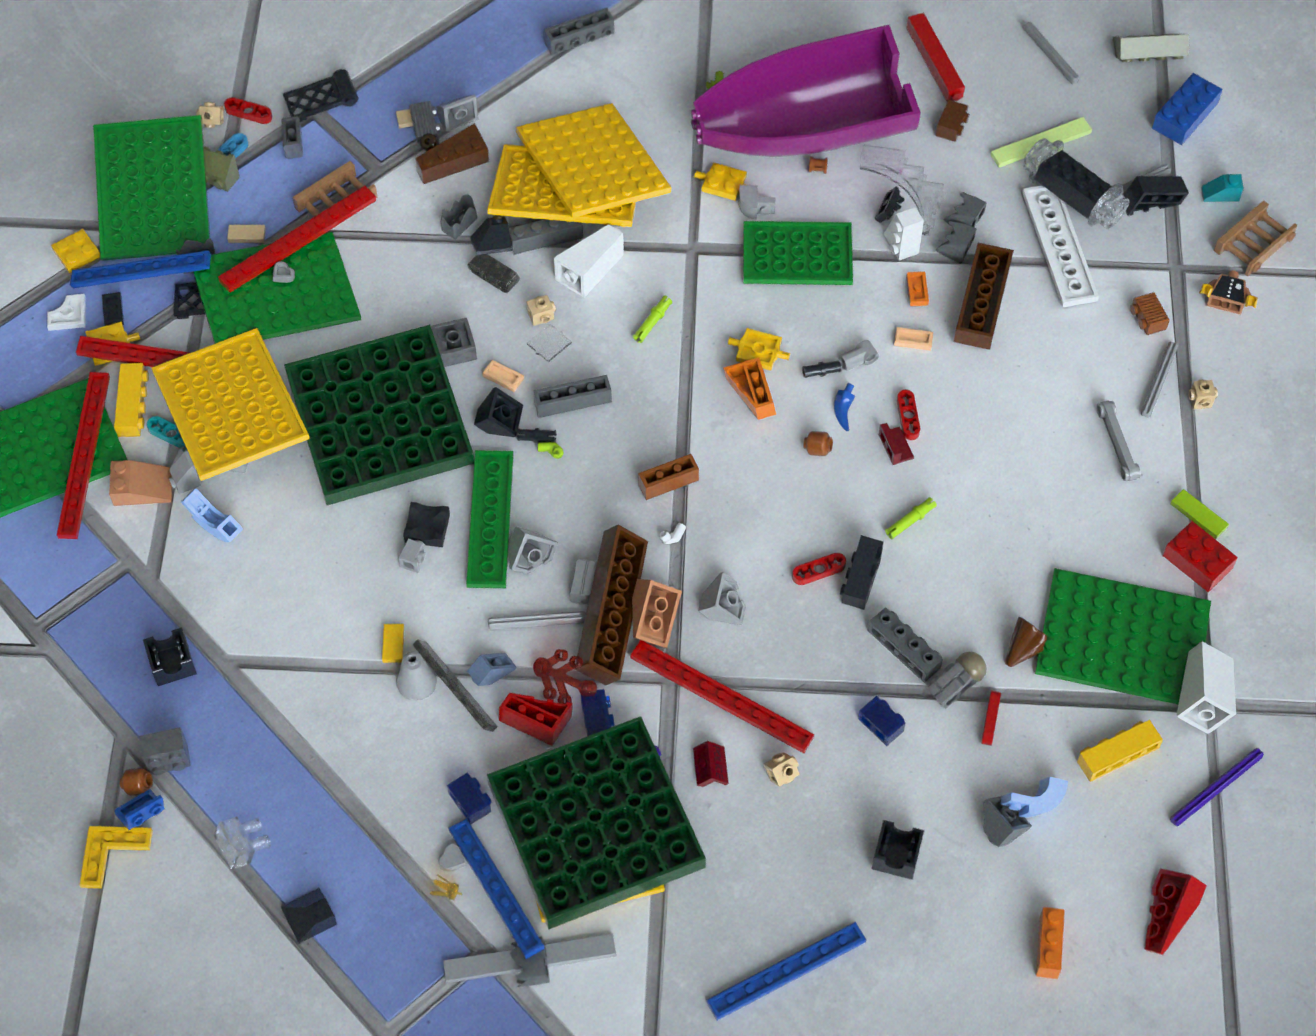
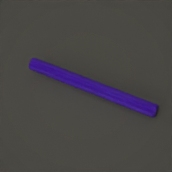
M1259 748L1252 750L1173 814L1170 821L1174 826L1182 824L1261 760L1264 756L1263 752Z

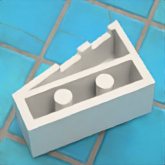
M916 207L895 214L884 232L890 244L891 252L897 256L898 260L919 254L924 221Z

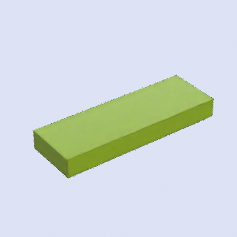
M1184 489L1171 500L1170 504L1215 539L1229 526L1225 520Z

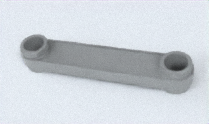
M1108 400L1097 403L1098 416L1104 420L1121 464L1122 479L1124 481H1132L1140 478L1139 465L1137 463L1134 464L1118 423L1114 401Z

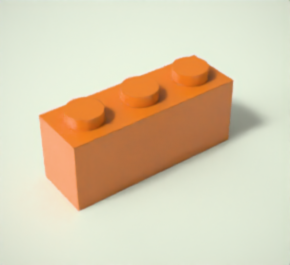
M1043 907L1040 914L1037 977L1058 979L1061 972L1064 909Z

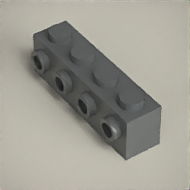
M608 8L546 28L544 29L545 44L551 55L607 37L614 34V19Z
M543 219L509 227L513 254L582 239V222Z
M607 375L533 390L538 418L612 402V392Z
M885 607L869 621L867 631L921 681L925 683L941 669L943 659L939 652L932 650L922 637H918L909 625L901 622L895 612L889 611Z

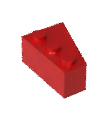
M509 693L499 707V721L553 746L572 717L573 703L566 702V704L556 703L552 699L544 701L535 699L534 696Z

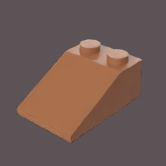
M132 460L111 461L109 495L113 505L123 506L172 502V486L169 478L172 477L169 471L170 467Z
M637 579L632 597L633 638L667 648L682 591L653 580Z

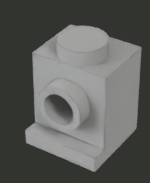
M408 538L399 556L400 567L419 573V563L423 562L426 554L424 552L425 544L422 541H414Z

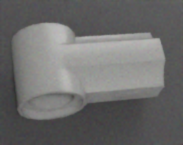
M864 340L855 349L839 355L841 366L846 371L863 363L870 365L879 358V354L869 340Z

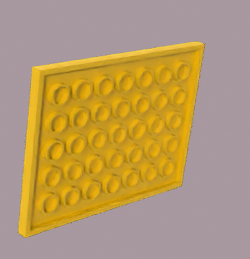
M613 103L516 127L517 135L571 218L671 193L670 184Z
M504 144L488 205V214L632 227L636 202L571 218L526 147Z
M258 328L151 368L200 481L310 439Z

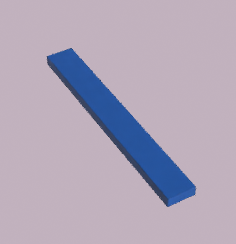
M208 250L72 270L70 286L72 288H80L206 270L210 268L211 253Z
M465 819L449 827L450 834L459 846L525 959L544 950L545 947L469 821Z
M856 922L707 999L706 1002L716 1020H719L866 943V938Z

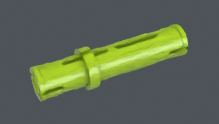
M662 296L658 304L652 307L649 316L633 335L635 341L640 338L638 343H642L658 320L664 317L665 311L672 304L670 298L666 301L668 296Z
M928 497L920 505H915L912 507V511L885 529L886 535L888 536L891 533L889 538L893 540L917 520H922L925 514L933 508H936V502L933 501L931 503L933 498Z

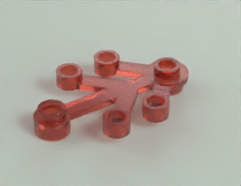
M557 649L554 656L549 659L540 657L535 660L533 670L535 675L541 677L545 687L543 696L545 699H554L557 695V691L553 688L549 676L553 677L560 695L558 703L566 704V702H572L564 683L577 688L581 695L585 697H591L596 694L597 685L594 681H580L567 675L573 669L582 667L583 659L580 656H572L567 664L558 669H554L552 666L559 661L567 660L568 652L565 649Z

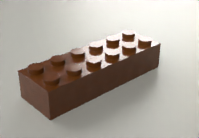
M983 243L977 244L954 342L990 350L1014 250Z

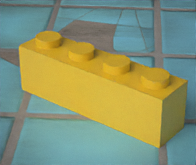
M143 363L120 364L114 428L118 437L141 436V429H144V418H142V415L146 412L144 397H147V387L145 383L149 380L148 370H145Z
M1150 720L1144 723L1140 721L1127 731H1119L1115 734V737L1109 740L1105 738L1092 748L1090 746L1080 751L1077 763L1091 782L1159 749L1163 739Z

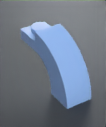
M196 488L181 501L185 508L193 515L192 518L219 540L231 542L243 530L231 515H225L218 511Z
M1053 777L1045 778L1039 781V788L1034 797L1009 793L1001 796V805L1009 806L1010 810H1019L1018 817L1040 815L1052 810L1061 802L1066 793L1068 781Z

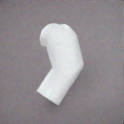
M678 523L673 532H661L659 535L661 542L668 545L680 541L686 526Z

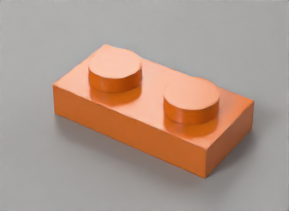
M907 272L906 278L910 306H928L929 297L925 272Z

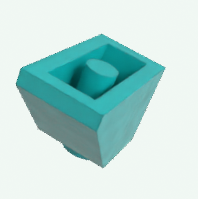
M1223 174L1202 185L1203 201L1239 202L1244 189L1242 175Z

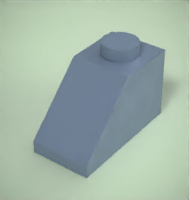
M506 653L482 654L467 672L475 684L484 686L492 685L517 667Z

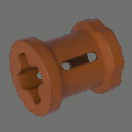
M810 156L809 172L821 171L826 174L828 158L815 159L813 156Z

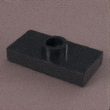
M121 292L102 294L105 326L122 322L124 325Z

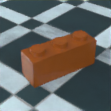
M692 454L638 473V485L646 500L699 481V468Z

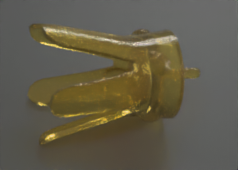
M439 874L437 876L447 883L436 879L433 880V883L447 892L431 891L429 893L431 895L447 897L450 900H455L457 894L463 895L458 892L459 884L451 883Z

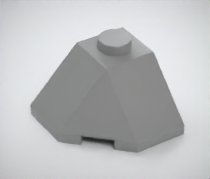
M181 447L169 469L172 476L169 478L170 484L173 489L177 488L179 494L201 486L188 451L185 447Z
M516 526L509 543L510 569L525 574L535 571L534 568L552 561L558 542L536 532Z
M721 572L703 592L698 611L713 621L742 625L746 607L744 601H740L736 591L739 589L737 582L724 572Z

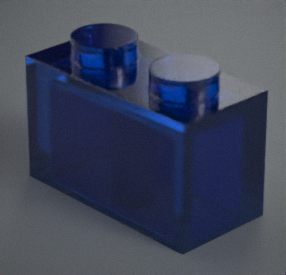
M605 689L580 693L587 736L615 726L613 714H609L608 708H611L610 696L605 695Z
M878 696L874 697L859 710L858 720L886 746L904 732L906 724L904 718L899 713H895L889 704Z
M467 772L448 784L447 790L452 800L471 825L491 812L490 804L492 801L486 792L484 794L481 792L478 780L475 777L471 778Z

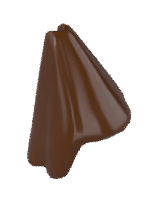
M1019 616L1007 651L1005 664L1008 667H1013L1041 653L1047 640L1046 634Z

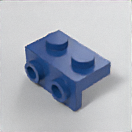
M149 789L114 810L115 815L130 830L141 825L147 819L158 815L165 809L162 796H156Z

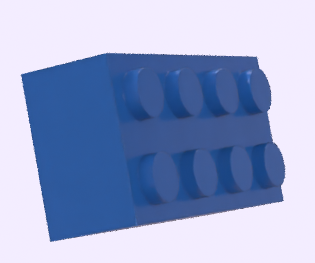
M1192 73L1156 114L1152 129L1183 145L1219 103L1223 89Z

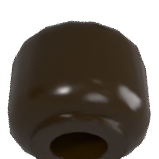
M430 133L423 135L420 140L421 147L426 151L440 144L439 139Z

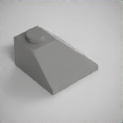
M475 94L444 102L437 106L438 118L446 132L478 120Z

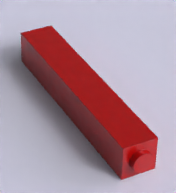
M924 12L909 16L906 29L947 102L948 99L952 101L962 99L965 86Z

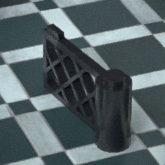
M345 69L335 71L329 78L283 93L291 117H299L300 122L307 120V117L341 105L350 107L358 102V95L350 75ZM331 84L328 91L322 89L324 85ZM312 90V91H315V92H314V94H313L312 97H311V96L305 95V94L307 93V91ZM319 93L325 94L323 100L316 98ZM329 96L337 99L331 103L326 102ZM298 97L296 102L289 101L288 98ZM302 99L309 100L306 106L300 104ZM313 102L319 104L317 108L310 107ZM296 108L303 109L302 113L294 115Z
M196 282L175 284L174 317L188 319L189 316L205 314L204 308L198 309L196 307L202 302L200 294L197 293ZM188 289L190 292L182 297L180 290ZM196 295L198 299L190 303L188 299ZM183 303L189 306L187 309L179 311V307Z

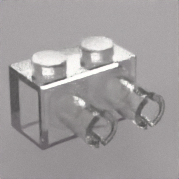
M234 817L218 823L214 837L232 870L250 864L256 851L271 846L270 839H266L268 835L252 840L247 836L262 830L261 822H258V818L241 823L238 817Z

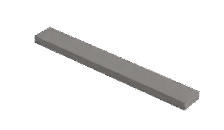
M613 934L545 944L546 949H544L545 956L547 954L548 967L616 956ZM512 950L443 961L446 983L521 972L525 968L516 964L510 954Z

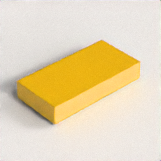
M384 624L383 663H402L404 624Z

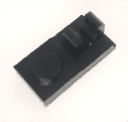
M897 186L888 191L875 217V220L879 223L886 219L889 220L894 214L893 210L897 211L902 207L899 204L904 202L905 199L900 195V190Z

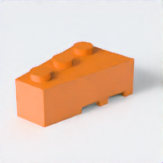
M759 357L723 368L726 380L758 420L776 415L772 396Z

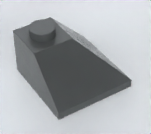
M1001 796L984 801V832L988 835L989 841L997 847L1008 845L1032 827L1025 817H1018L1019 810H1010L1009 806L1001 805Z

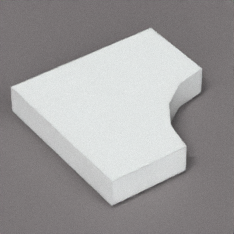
M85 294L66 295L61 307L47 312L48 331L86 327Z

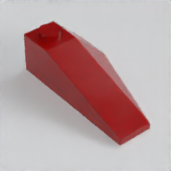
M1160 868L1152 887L1154 901L1149 911L1152 917L1151 923L1147 926L1146 951L1160 955L1166 952L1199 906L1207 885L1192 875Z

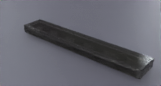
M417 639L413 643L415 649L483 730L493 732L498 727L429 644Z

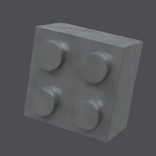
M467 317L431 325L444 367L477 360L476 346Z
M181 727L139 736L142 758L151 775H162L172 770L181 771L191 766L188 745Z

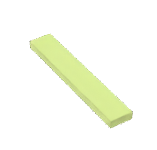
M1084 117L993 150L991 151V157L1000 168L1088 135L1092 132V129Z

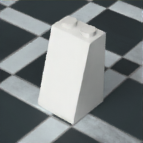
M608 224L554 258L555 280L585 298L624 255L623 233L618 228Z
M1202 641L1188 653L1177 717L1209 734L1236 714L1233 658Z

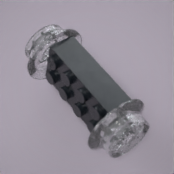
M1043 138L1035 143L1023 162V167L1030 172L1029 180L1032 183L1039 182L1086 217L1088 224L1092 227L1101 224L1106 229H1109L1120 220L1129 205V199L1122 195L1123 186L1118 183L1111 186L1063 151L1064 143L1061 140L1051 143L1046 138Z

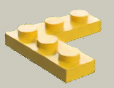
M89 826L79 883L80 887L102 888L108 849L150 850L152 828L134 827L128 830L126 827Z

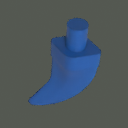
M847 383L845 390H838L834 402L836 418L845 431H849L847 413L855 398V395L851 394L854 385Z

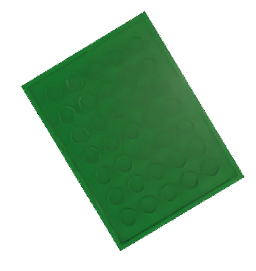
M201 115L93 125L101 260L176 254V249L180 251L186 240L205 244L206 240L210 239Z
M333 232L324 233L281 260L287 263L288 268L294 270L295 278L292 282H273L274 265L231 293L219 282L218 277L270 244L212 254L209 269L193 271L214 344L258 328L262 339L265 340L361 320V314Z
M89 378L0 411V518L66 491ZM105 407L89 483L110 475L111 461L127 460Z
M1054 568L1043 626V633L1046 634L1047 640L1043 646L1044 650L1038 654L1035 674L1179 705L1188 653L1199 643L1206 641L1211 600Z

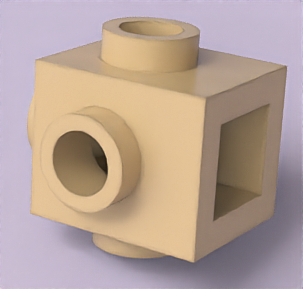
M204 102V105L199 106V109H197L196 115H201L204 127L215 128V125L224 124V106L215 105V102Z
M548 295L526 301L527 312L533 326L554 320L556 307L554 302L549 300Z
M1212 380L1193 382L1188 392L1193 409L1212 408L1214 400L1218 396L1217 388L1214 387Z
M785 752L774 755L771 760L763 764L770 781L779 787L792 782L795 777L800 775L797 769L799 766L794 756H790Z

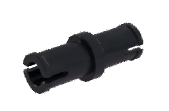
M839 360L828 363L818 362L816 365L802 367L804 378L818 375L823 377L829 373L841 372Z
M518 428L517 431L519 434H525L517 435L518 441H534V443L539 441L556 442L555 437H549L557 436L556 430Z

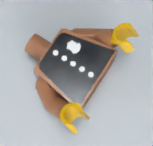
M1233 270L1229 271L1228 275L1221 274L1218 279H1214L1208 284H1202L1199 292L1209 297L1207 306L1241 315L1244 305L1245 307L1253 306L1256 308L1258 298L1251 295L1249 288L1246 287V281L1239 279V273Z

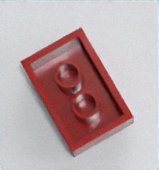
M1193 521L1166 545L1163 557L1207 592L1211 591L1234 568L1238 558Z

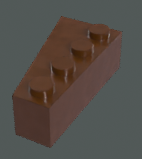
M474 123L418 156L415 160L417 172L423 184L487 163L489 162L488 147Z

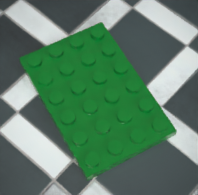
M744 221L743 284L853 285L852 222Z

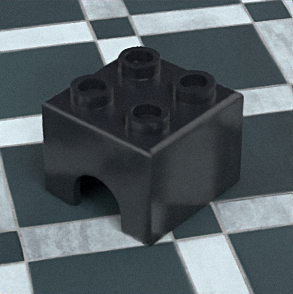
M182 627L171 630L172 635L165 640H155L154 636L143 639L157 686L197 674Z
M883 820L872 870L913 880L924 830L913 827L911 831H902L894 826V822Z

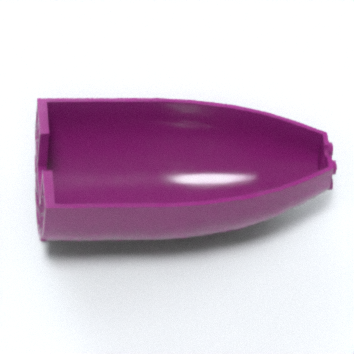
M890 25L803 44L752 62L728 75L693 102L691 125L693 130L697 132L695 135L697 144L745 155L779 157L826 152L916 130L919 125L921 112L911 84H903L902 89L897 74L900 53Z

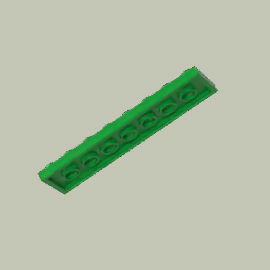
M475 450L467 588H506L513 451Z

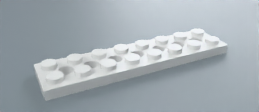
M1043 185L1024 188L1022 194L1062 307L1098 301L1099 296L1065 202ZM1041 200H1046L1049 203L1043 204ZM1046 214H1051V215H1053L1054 217H1053V218H1048V217L1046 216ZM1051 228H1056V229H1058L1059 231H1058V232H1053V231L1051 230ZM1056 242H1061L1064 246H1058ZM1066 256L1070 260L1065 261L1062 260L1061 257ZM1066 271H1072V272H1074L1075 274H1074V275H1068V274L1066 273ZM1076 285L1080 287V289L1075 290L1071 286Z

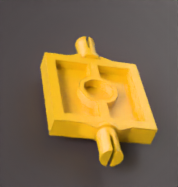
M714 162L707 173L699 171L695 173V178L704 180L702 192L734 201L739 194L740 185H746L744 184L747 177L746 171Z
M122 322L85 331L86 336L125 343L141 340L138 332L127 335ZM93 358L95 366L112 362L110 360Z
M747 328L740 340L731 337L728 340V345L738 347L736 361L740 363L759 357L762 368L771 371L777 358L785 360L790 358V353L780 351L782 337Z

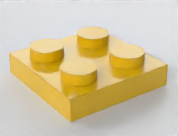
M84 229L51 245L52 250L69 273L100 258V251Z

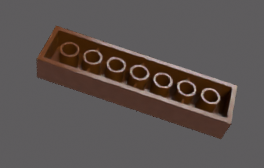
M620 525L613 526L603 533L574 670L605 686L621 679L633 620L632 597L637 579H641L648 545L647 540Z

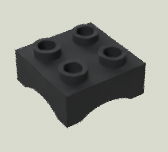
M411 502L407 524L403 533L404 542L406 543L409 538L414 541L420 540L426 546L443 548L450 517L449 506L433 507Z

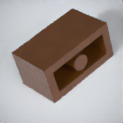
M948 99L937 124L936 136L956 142L958 136H962L963 124H967L970 113H967L968 105Z

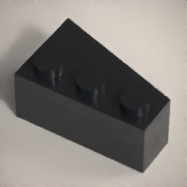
M1136 176L1120 200L1127 216L1133 215V212L1139 210L1149 212V208L1153 207L1162 209L1181 205L1189 191L1181 176Z
M861 535L857 550L852 555L851 568L848 567L845 579H847V582L842 584L840 595L843 596V604L865 610L881 562L883 541Z

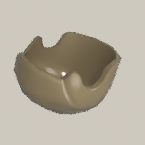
M965 652L956 659L955 663L958 662L973 680L979 682L986 675L987 667L981 655L975 652Z

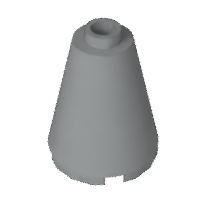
M409 652L402 659L396 680L397 688L400 694L407 699L422 700L429 697L435 690L436 674L419 653Z

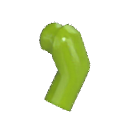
M722 71L715 73V81L710 80V82H706L707 90L724 79Z
M538 442V452H548L556 459L563 456V449L556 442Z

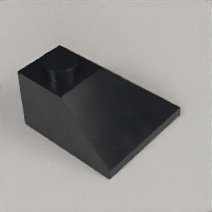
M505 216L487 218L470 237L476 255L512 251L509 226Z
M494 387L477 409L474 425L487 434L516 437L523 404L497 387Z
M320 888L281 907L298 944L337 925L334 913Z

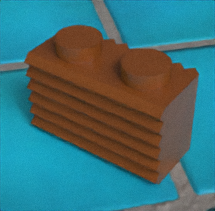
M1155 292L1133 299L1131 312L1134 316H1137L1141 330H1144L1149 335L1167 329L1170 320Z

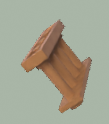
M349 161L293 196L295 209L298 212L307 209L315 217L320 214L312 205L316 201L322 200L328 207H331L335 203L327 194L335 190L343 199L349 195L341 185L350 181L357 189L363 187L364 185L356 178L355 165ZM373 184L368 189L377 198L376 186Z
M1264 200L1220 237L1214 249V252L1218 255L1224 251H1230L1248 265L1245 272L1246 276H1249L1252 272H1257L1263 262L1287 241L1291 242L1296 236L1297 224L1294 223L1289 229H1286L1268 215L1267 209L1269 204ZM1259 220L1264 221L1282 235L1275 239L1257 226L1256 223ZM1248 230H1252L1270 245L1263 249L1247 237L1245 233ZM1236 240L1241 241L1259 255L1252 259L1234 246L1233 243Z

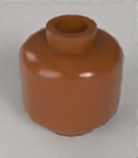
M811 431L808 437L804 438V448L807 449L809 455L826 456L832 451L833 439L827 432Z
M142 767L128 769L120 778V787L130 796L144 793L153 784L151 773Z

